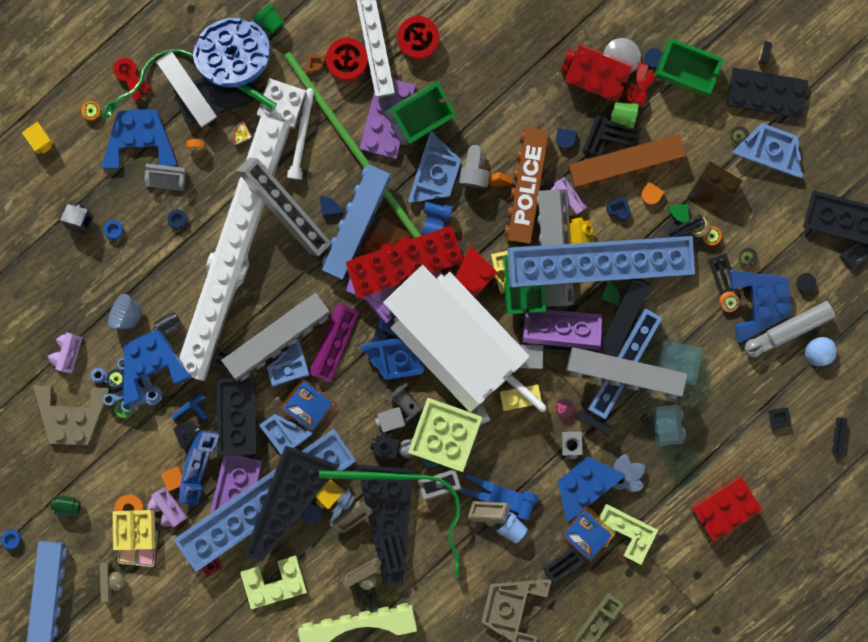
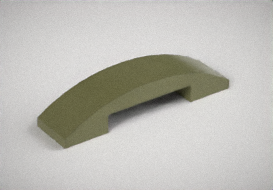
M608 592L572 642H596L611 620H614L624 606V603Z

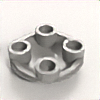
M627 38L612 40L604 50L606 54L633 64L630 74L637 69L638 63L641 61L639 47Z

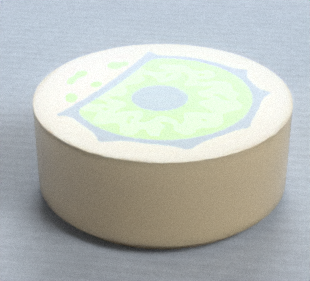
M703 218L705 221L703 225L696 226L691 231L697 237H702L709 231L710 224L705 218Z

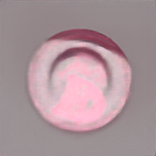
M562 398L556 403L555 409L559 416L569 417L574 413L575 405L572 400Z

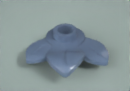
M627 454L619 457L614 463V469L625 473L626 476L623 478V483H616L613 487L618 490L627 489L630 492L639 491L644 487L639 479L644 474L645 465L640 463L630 464Z
M350 489L342 493L331 507L330 512L333 513L330 520L331 523L339 516L342 509L348 510L352 504L354 497L351 495Z

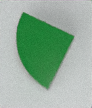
M688 204L668 206L670 214L677 221L685 223L689 220Z
M608 281L601 299L619 306V291L613 283Z

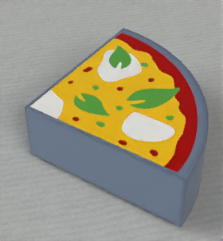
M244 120L234 129V146L252 139Z

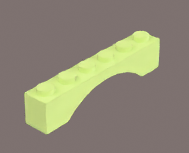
M408 603L397 605V608L394 609L383 607L374 613L364 611L360 612L359 616L351 617V615H344L339 620L324 619L321 623L314 625L313 622L302 624V627H299L300 642H330L343 632L360 627L381 628L396 635L416 632L417 625L413 605L408 606Z

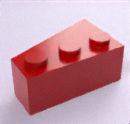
M470 246L455 278L475 298L498 272Z

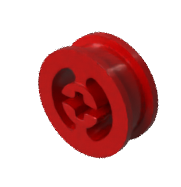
M424 16L409 17L398 29L397 42L399 49L406 57L413 60H423L430 57L436 51L439 44L437 26L431 19ZM415 25L425 27L424 29H414L417 36L422 35V42L426 44L427 35H432V42L429 47L421 51L412 49V47H422V43L419 40L414 41L415 35L412 31L410 33V41L406 42L404 40L406 31Z
M348 37L334 41L326 53V64L330 74L341 82H354L360 79L368 68V55L364 45L358 40ZM343 48H352L360 54L359 57H356L351 50L349 52L348 70H352L358 65L352 72H342L335 67V63H339L340 67L345 70L346 50L341 51L338 55L336 54Z

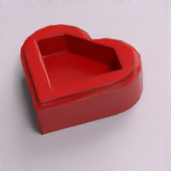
M568 50L560 71L568 72L575 51Z

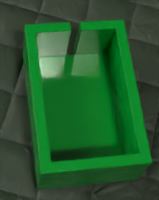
M670 38L665 44L653 77L703 97H708L713 90L717 79L715 77L719 74L724 58Z
M439 82L429 84L384 111L403 145L412 143L457 115L449 100L439 103L438 100L447 97Z
M502 256L506 314L525 313V309L527 313L546 312L545 285L510 287L508 256Z

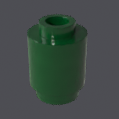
M57 495L56 499H52L51 510H54L55 515L72 517L79 515L81 500H77L76 497Z

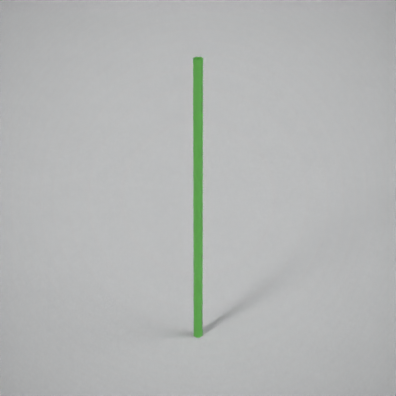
M290 52L286 53L284 57L305 87L313 89V98L363 168H368L370 164L293 55ZM387 188L384 194L385 199L413 238L421 236Z

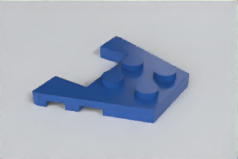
M156 109L122 110L117 112L103 159L102 169H120V149L158 147L159 165L177 166L172 148Z
M729 270L730 284L733 289L750 286L754 320L735 324L736 341L738 343L792 315L789 280L786 276Z
M159 330L124 344V405H130L143 399L138 384L139 379L166 367H169L173 383L175 384L192 378Z

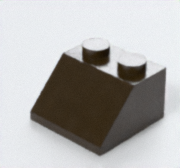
M709 161L688 194V197L721 216L743 180Z

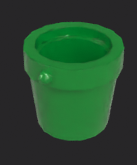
M274 3L266 5L253 18V22L258 23L269 34H272L284 23V20L274 8Z

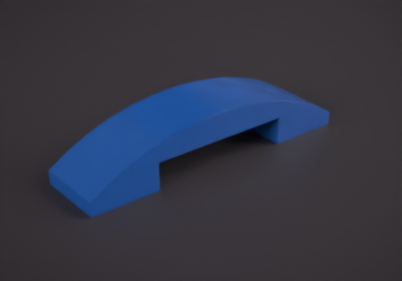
M201 431L195 438L187 455L181 477L179 502L181 504L198 505L203 489L200 482L209 453L215 451L220 434Z

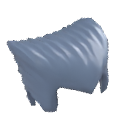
M120 294L109 313L108 325L112 329H133L140 320L141 306L130 298L129 295Z

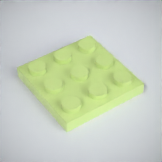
M427 397L408 453L463 472L482 417Z

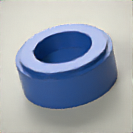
M110 220L105 224L104 234L108 238L116 240L123 235L124 228L120 222Z
M8 530L1 537L2 545L10 550L17 548L22 541L20 533L16 530Z

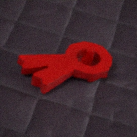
M123 57L114 63L113 73L119 80L127 81L131 91L139 82L140 77L136 75L137 66L133 60ZM143 80L139 88L146 94L147 89H150L151 86ZM139 89L132 95L134 102H137L138 99H143Z
M638 63L635 83L629 85L624 92L625 100L628 104L635 103L639 107L647 99L645 88L656 79L653 77V70L648 71L646 74L647 64Z

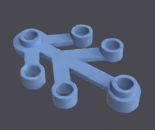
M120 358L117 362V366L124 373V367H120L121 361H124V358ZM95 368L91 372L93 382L97 384L106 382L107 374L102 368ZM97 372H101L102 374L101 378L99 379L95 378V374ZM148 376L141 378L145 388L139 386L143 399L130 404L131 407L128 410L124 409L123 401L121 408L124 412H131L133 408L144 403L156 405L161 401V390L157 386H152ZM124 386L122 387L123 390L106 394L103 397V402L107 406H112L116 401L123 399ZM155 392L156 396L149 398V393ZM109 396L113 398L111 403L106 402V398Z

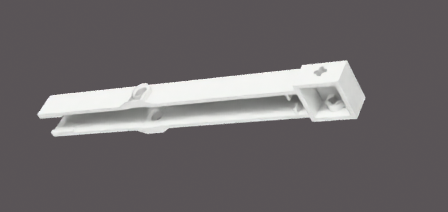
M269 78L264 96L276 102L277 106L272 110L266 105L260 104L257 113L260 121L247 159L258 158L274 177L290 128L294 130L296 128L305 101L306 90ZM240 177L216 251L209 255L206 264L208 274L179 357L184 368L189 371L191 376L202 381L206 380L235 291L244 282L249 267L248 253L265 205L242 177Z

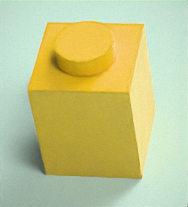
M36 122L22 132L33 150L38 154L46 153L52 148L51 145L54 144L39 122Z
M330 479L316 494L317 500L315 502L324 509L326 507L329 509L345 491Z

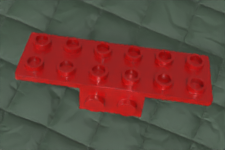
M452 226L413 239H409V236L398 239L399 244L392 246L390 242L381 245V250L346 261L345 264L357 298H362L404 283L422 265L430 273L462 263L463 257Z

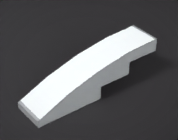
M172 51L156 61L201 128L217 118Z

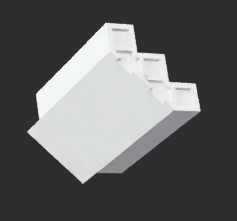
M422 265L383 302L396 316L394 319L396 323L391 329L469 412L481 404L489 394L497 389L530 357L451 272L446 276L441 274L436 279Z

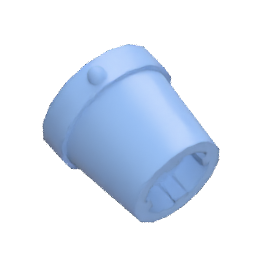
M510 512L507 515L506 522L500 523L496 532L512 542L518 543L528 529L516 518V515Z

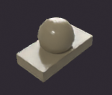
M360 501L352 502L348 510L342 509L339 516L333 523L330 521V524L333 528L344 534L371 515L372 510Z
M473 501L468 519L470 521L484 522L486 525L493 527L499 523L506 522L510 506L508 503Z
M374 558L346 574L343 581L344 586L348 588L358 582L362 589H372L377 583L374 573L378 571L381 565L379 558Z
M106 561L100 564L101 601L109 602L112 600L111 590L118 591L123 588L125 579L121 573L111 572V561Z

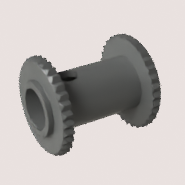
M407 383L399 386L387 399V402L393 399L408 416L404 422L412 420L425 406V403H423L419 407L404 390L408 385Z

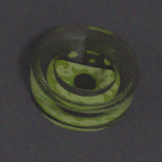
M737 126L730 132V141L732 144L739 146L749 136V132L745 127Z
M745 248L739 252L737 258L741 266L751 267L757 262L758 256L755 250Z

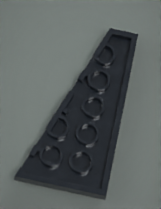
M285 445L244 555L263 561L292 523L313 500L322 486L329 480L328 478H319V470L336 471L340 465Z

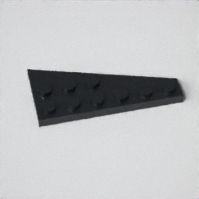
M356 464L358 472L411 475L414 472V469ZM360 479L365 505L372 510V514L368 518L377 557L381 561L380 570L383 584L403 585L404 570L388 574L379 536L398 531L404 557H406L413 479ZM393 536L391 538L396 558L398 561V565L400 567L402 566V562L395 536ZM385 538L384 541L392 569L395 566L388 539Z

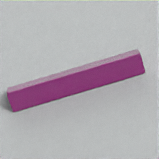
M339 303L337 304L311 367L310 375L331 383L359 311Z

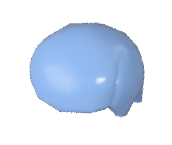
M827 337L812 339L805 347V356L814 366L831 364L836 358L837 348L835 343Z

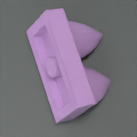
M565 177L554 183L551 190L567 189L569 216L578 214L587 208Z
M66 332V334L56 338L61 351L47 356L50 363L56 367V370L72 374L83 337Z
M166 487L151 495L152 498L149 501L147 510L163 512L161 525L175 527L187 518Z

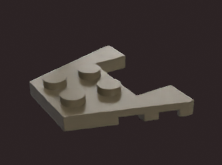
M34 385V392L49 444L89 445L98 423V418L104 407L103 397L109 394L110 388L91 387L90 408L52 406V386Z
M551 580L490 584L481 622L512 642H536L537 636L518 632L527 593L547 597Z

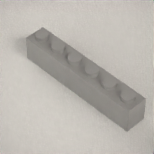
M248 158L236 170L310 255L319 256L331 244L329 239L258 158Z
M567 189L538 191L537 204L540 211L538 223L541 227L540 244L542 246L570 244ZM573 283L545 285L546 307L573 305Z
M315 292L221 361L236 381L239 379L243 381L251 375L250 371L263 367L268 358L278 356L282 352L281 349L286 345L290 347L296 343L297 337L310 333L315 324L324 323L329 318L330 312Z
M574 347L571 348L566 370L571 371L570 375L580 378L582 374L590 376L589 380L600 382L601 379L609 380L608 384L620 386V383L627 384V388L638 391L640 387L647 389L646 393L658 395V392L666 393L665 397L671 399L683 396L687 373Z

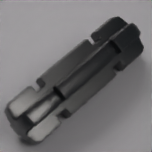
M697 215L693 220L690 219L677 226V228L668 232L669 236L681 237L680 235L694 230L696 226L703 225L705 221L701 215Z
M837 417L835 423L837 428H835L833 439L835 444L832 446V453L842 455L847 418Z

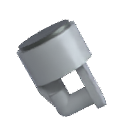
M472 145L468 149L466 166L461 168L459 184L462 187L475 190H485L488 187L490 172L484 170L486 154L480 146Z

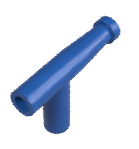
M200 392L175 414H172L171 417L176 422L179 417L193 409L201 421H204L208 416L199 403L206 397Z

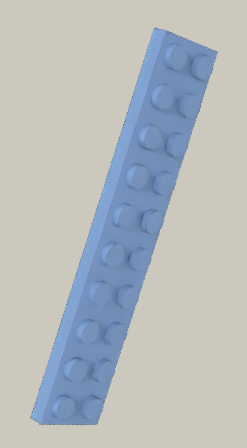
M693 236L507 248L510 287L695 274Z
M335 429L302 450L339 464L340 466L336 471H342L356 461ZM275 470L174 539V542L195 572L252 533Z

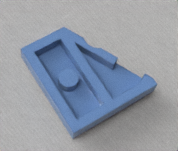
M299 340L267 367L273 387L310 376Z
M276 414L259 425L280 455H282L285 445L294 448L312 435L310 431Z

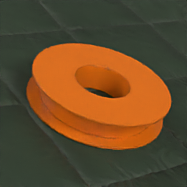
M134 495L120 497L114 506V511H124L126 504H132L134 510H144L142 501Z

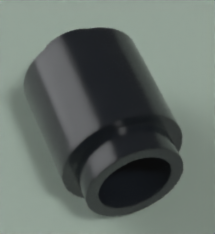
M174 312L172 314L168 313L155 321L153 329L154 331H161L166 338L179 330V327L183 324Z

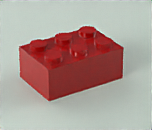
M580 43L564 81L618 102L633 64Z
M739 476L690 507L698 521L703 523L701 526L712 541L717 540L762 511L761 506L745 481Z

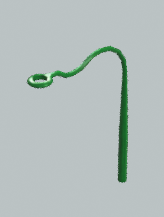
M168 49L156 54L143 67L137 85L129 93L120 95L115 101L108 103L104 107L102 118H109L121 99L133 95L143 83L145 71L158 57L172 51L173 53L185 54L194 59L193 53L182 49ZM245 84L237 87L272 110L276 108V102Z
M319 470V478L363 480L428 479L440 482L449 488L455 497L457 509L456 517L449 528L448 540L449 546L455 553V580L459 579V554L453 545L452 534L453 528L459 519L460 503L457 493L450 484L441 478L427 475Z

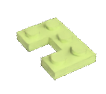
M605 504L597 522L610 532L612 536L616 530L632 538L623 556L642 565L658 530ZM612 536L608 539V541H607L603 546H605V547L608 546V544H609V542H610Z
M296 555L277 561L282 580L265 584L260 566L240 572L251 609L307 593Z

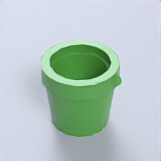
M615 102L611 121L633 129L637 117L638 104Z

